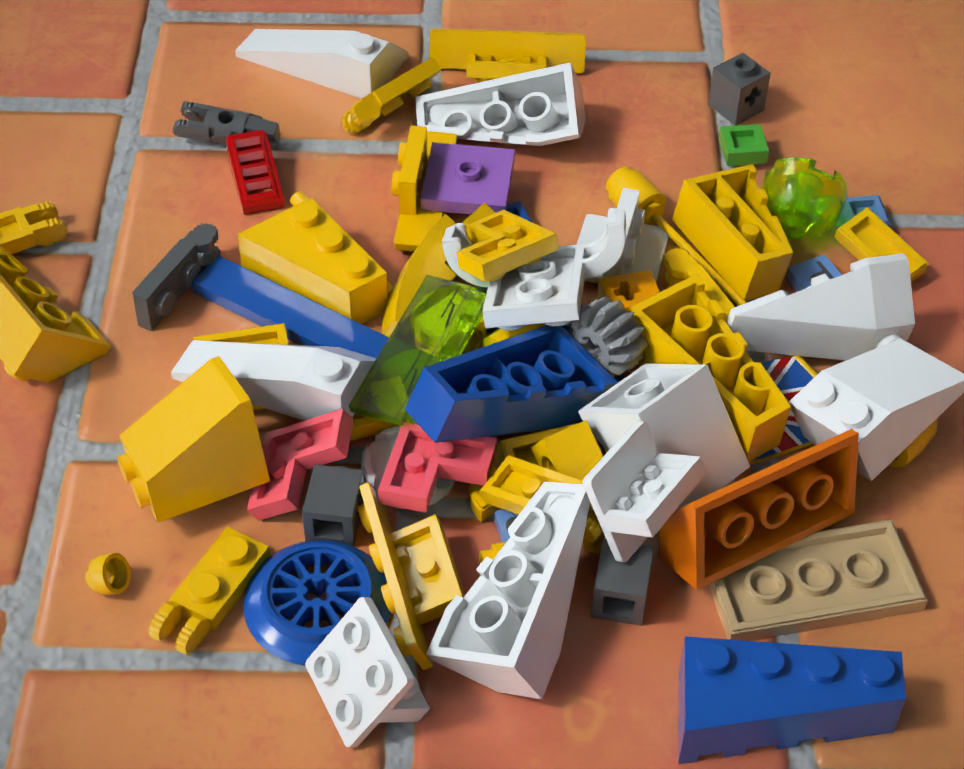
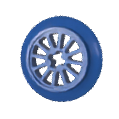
M311 540L290 545L268 557L248 582L243 600V612L247 627L255 640L269 653L287 662L305 665L306 660L340 622L341 619L336 613L345 616L353 606L351 603H356L360 597L372 598L385 624H387L391 612L381 592V586L387 584L384 572L380 573L371 556L346 543L330 540ZM315 565L314 573L310 574L305 566ZM322 565H331L326 573H321ZM295 572L299 578L290 575V573ZM326 592V600L322 601L316 597L309 601L308 594L313 593L320 596ZM295 616L292 621H288V620H287V619H289V618ZM313 620L312 628L303 627L307 621ZM326 620L331 626L321 628L320 622Z

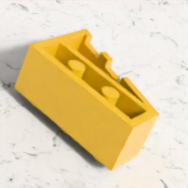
M754 164L685 179L672 217V221L745 301L779 291L793 255V250L778 217L771 216L767 207L769 197L765 189H759L755 181L757 171Z
M313 198L237 234L242 267L360 324L385 312L388 301L387 272Z

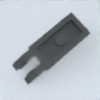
M201 223V225L194 227V230L190 231L184 239L181 238L133 290L132 294L138 326L152 331L163 317H167L172 313L176 302L186 290L193 288L192 281L218 256H221L220 249H218V246H215V243L219 240L216 226Z

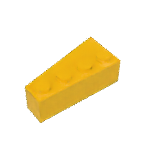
M698 273L628 308V313L635 312L634 319L636 323L644 327L641 335L648 344L643 350L644 358L639 361L640 366L644 364H707L748 462L780 445L791 405L760 362H753L746 351L747 342L739 332H732L724 320L725 311L717 300L711 301L704 292L705 283Z

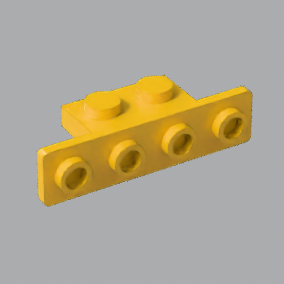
M432 28L430 30L429 59H435L441 69H466V78H475V83L566 63L572 64L575 73L581 74L585 70L586 35L584 33Z
M411 125L407 142H400L398 167H401V171L394 170L392 177V196H399V218L394 236L395 250L414 252L430 229L443 217L444 212L420 210V197L432 142L457 144V135L455 133L427 131V127Z
M367 482L359 486L364 504L358 506V512L369 534L373 532L376 543L369 545L374 564L380 573L384 572L387 584L381 586L383 598L391 614H397L400 626L393 628L394 637L402 655L405 658L412 655L419 666L426 670L433 667V662L426 655L428 646L421 625L443 616L445 609L454 597L459 595L463 598L465 593L442 523L436 514L393 532L385 505L378 504V494L371 484Z

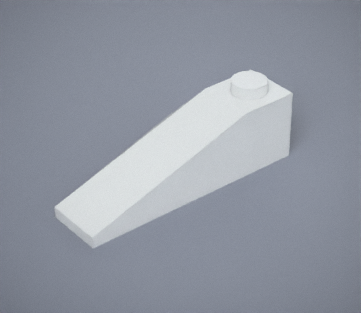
M255 29L235 50L236 57L361 99L387 84L408 58V51L388 41L357 31Z
M571 63L415 97L417 126L427 127V131L455 133L457 139L544 146L580 138L586 122L582 86Z
M904 253L859 260L850 264L851 272L830 280L826 274L811 278L812 286L788 295L786 291L780 290L732 308L726 323L733 333L739 332L748 344L746 351L849 360L900 338L907 342L915 326L908 258Z
M193 340L171 371L172 379L184 382L207 361L220 356L249 396L252 404L305 421L342 408L353 417L360 405L359 403H361L362 398L366 395L382 367V360L340 347Z
M544 482L508 528L510 538L493 560L486 556L476 569L480 574L477 581L463 598L456 595L445 609L426 653L432 661L496 692L537 699L543 698L561 653L590 506V500L583 484Z

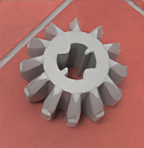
M607 296L583 306L580 309L579 320L571 321L572 326L567 330L612 377L620 376L622 373L629 372L636 367L639 361L644 358L643 350L648 346L646 339L641 335L644 327L637 324L634 319L635 312L628 313L621 300L613 302Z

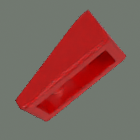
M257 130L227 136L228 161L243 214L285 207L266 131ZM271 189V191L248 195V192Z

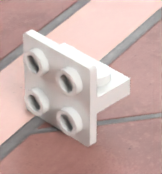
M623 188L617 209L624 210L626 214L625 245L619 260L607 272L597 277L584 279V281L599 283V278L651 270L657 283L669 236L659 226L644 224L645 210L638 209L639 190ZM587 214L576 245L591 243L599 239L606 231L608 217Z
M636 421L583 479L584 488L614 559L619 562H627L647 537H654L707 474L700 456L659 453L647 422Z
M360 597L306 660V668L346 747H358L379 723L418 722L430 709L419 689L417 679L408 667L393 635L388 630L372 598Z

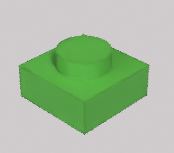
M761 124L720 127L719 142L726 166L767 163L769 149Z

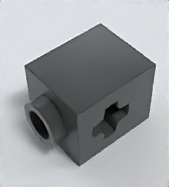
M741 53L713 68L708 105L733 125H738L764 111L771 73L745 53Z
M314 464L302 510L305 541L330 540L346 543L351 546L355 545L361 519L358 506L364 504L359 488L360 485L364 484L363 470L350 469L345 466Z
M603 538L594 586L591 618L642 626L654 546L641 545L627 562L615 561L607 540Z

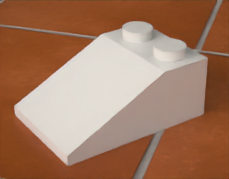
M900 338L822 370L789 401V404L804 437L815 445L850 429L858 432L857 472L872 481L964 393V374Z

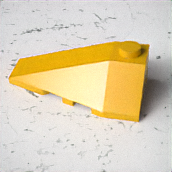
M0 245V359L5 364L4 370L20 381L33 379L50 383L107 354L111 345L94 325L79 311H73L70 316L55 302L59 295L50 287H43L36 281L25 277L28 268Z

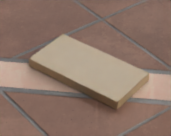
M892 519L816 532L709 584L725 634L729 640L750 641L924 611L928 602Z

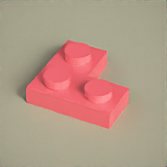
M342 408L265 433L262 449L270 482L252 488L247 511L260 521L297 510L306 470L313 468L314 464L325 465L347 458L354 419Z
M402 422L378 488V504L427 513L438 478L484 486L489 479L496 456L497 438L487 436L435 443L418 424Z

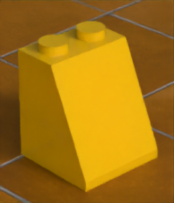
M220 356L207 361L119 435L125 454L117 456V460L124 480L127 484L131 483L139 507L149 506L157 523L270 482L251 399Z

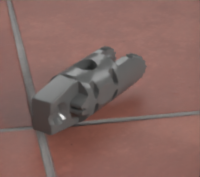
M186 101L182 103L180 112L189 121L186 119L177 120L172 131L178 137L226 145V137L229 135L265 130L270 147L273 150L277 149L281 138L280 127L277 122L262 119L261 116L248 112Z

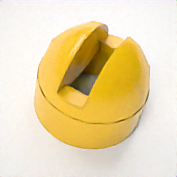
M102 554L90 561L88 565L89 570L85 574V580L93 592L112 595L123 593L128 588L131 580V569L127 559L122 554Z

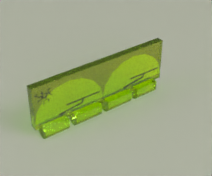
M426 275L350 402V412L403 426L405 420L408 423L418 425L404 409L423 368L462 354L474 333V327L478 326L483 317L482 311L486 294L477 291L475 286Z

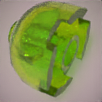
M799 157L779 159L775 161L773 169L765 172L760 189H765L769 197L767 202L771 216L778 217L787 238L796 240L817 237L828 232L836 224L848 197L847 182L839 172L835 170L833 176L825 171L816 169L815 160Z

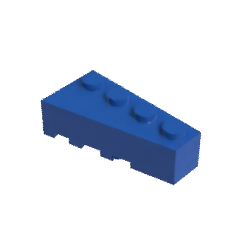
M546 325L424 367L404 410L435 443L553 429L582 422L583 420L578 411L618 382L562 326Z
M685 636L678 676V764L697 762L698 756L722 753L723 758L745 755L746 749L776 745L777 750L798 747L799 741L823 738L826 742L893 733L906 700L902 652Z

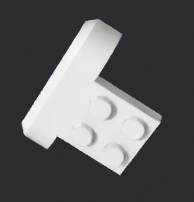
M610 208L608 210L606 231L596 241L587 244L558 246L557 251L541 257L539 262L532 265H522L510 270L502 278L495 281H482L459 269L456 252L474 245L468 237L464 223H457L446 228L442 246L449 266L460 278L476 286L488 287L482 311L485 328L499 327L502 330H516L524 325L545 323L548 326H562L571 321L579 320L584 279L597 277L607 272L619 260L625 245L626 214L624 210Z

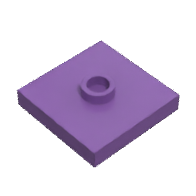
M432 142L420 197V210L472 214L484 202L495 213L506 210L515 161V149Z

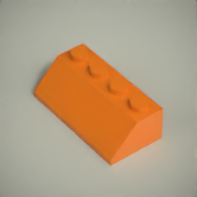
M853 429L845 431L675 510L659 530L660 559L694 589L699 590L855 514L859 433Z

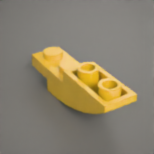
M485 202L462 222L466 225L469 238L468 224L495 213ZM447 214L423 238L394 283L387 301L381 334L393 340L399 334L404 339H407L415 331V321L421 318L420 315L427 308L431 311L451 296L447 288L457 274L453 272L445 258L442 240L446 228L456 223Z

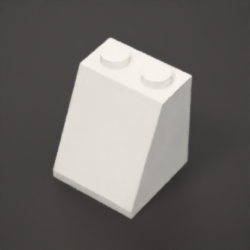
M644 364L578 411L581 419L587 421L593 435L606 452L615 445L636 421L647 422L659 453L700 456L707 474L677 509L735 483V478L750 467L707 364Z

